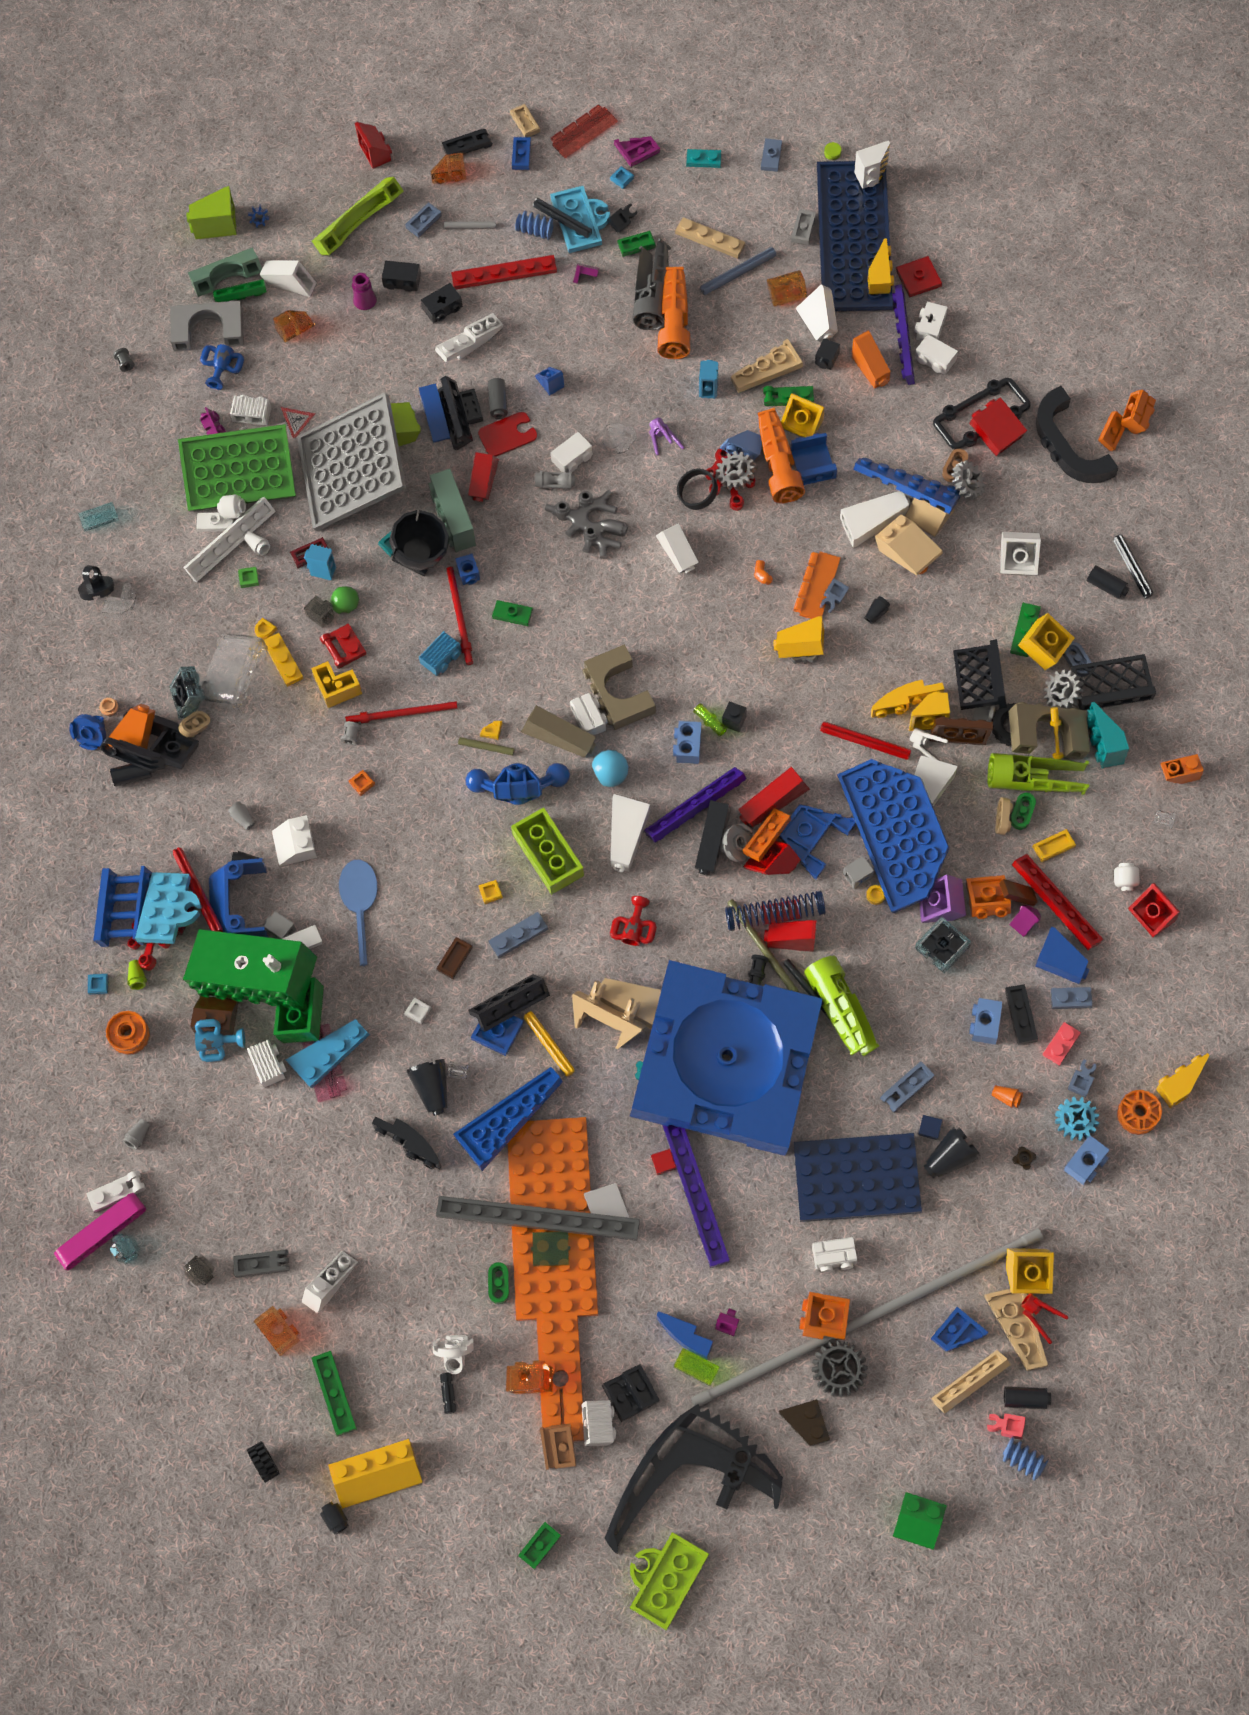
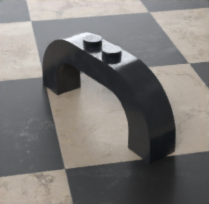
M1062 386L1048 392L1038 408L1036 429L1041 439V444L1045 449L1049 450L1052 461L1057 462L1059 467L1068 476L1077 481L1101 483L1116 477L1119 467L1109 454L1096 460H1085L1073 451L1053 421V417L1057 413L1069 408L1071 398Z

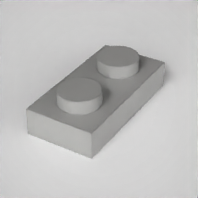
M798 211L791 242L809 244L816 212Z

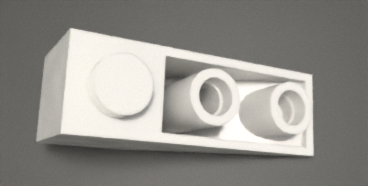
M341 1251L305 1288L302 1303L316 1313H319L331 1300L358 1261L344 1251Z

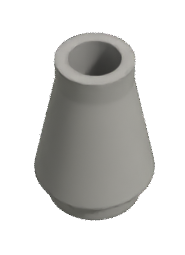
M239 801L229 808L230 817L246 830L254 826L255 822L252 820L245 804Z
M140 1119L124 1135L125 1139L123 1142L134 1150L141 1147L150 1124Z

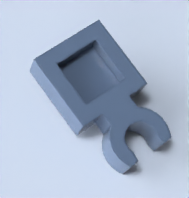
M833 578L824 593V596L827 598L822 600L820 608L824 604H829L830 609L828 612L831 613L835 608V603L840 604L849 587Z
M1085 1059L1080 1065L1081 1072L1075 1070L1068 1086V1090L1083 1097L1087 1096L1094 1080L1089 1075L1093 1074L1096 1069V1064H1093L1091 1069H1087L1085 1067L1087 1060Z

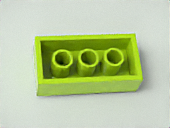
M544 807L511 826L513 837L551 895L584 876L583 866Z

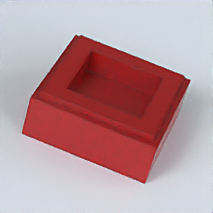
M670 1149L651 1155L657 1175L676 1169Z

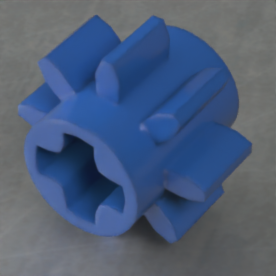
M261 205L257 208L252 206L253 211L248 212V216L252 217L249 223L254 222L256 227L260 224L265 226V220H269V216L265 215L268 209L263 210ZM255 214L262 215V218L256 217Z

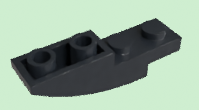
M375 1116L372 1125L377 1134L383 1137L388 1135L392 1137L393 1142L399 1145L404 1143L405 1156L413 1161L419 1159L424 1162L423 1165L432 1170L437 1168L440 1170L442 1166L436 1153L424 1137L415 1129L398 1118L392 1125Z

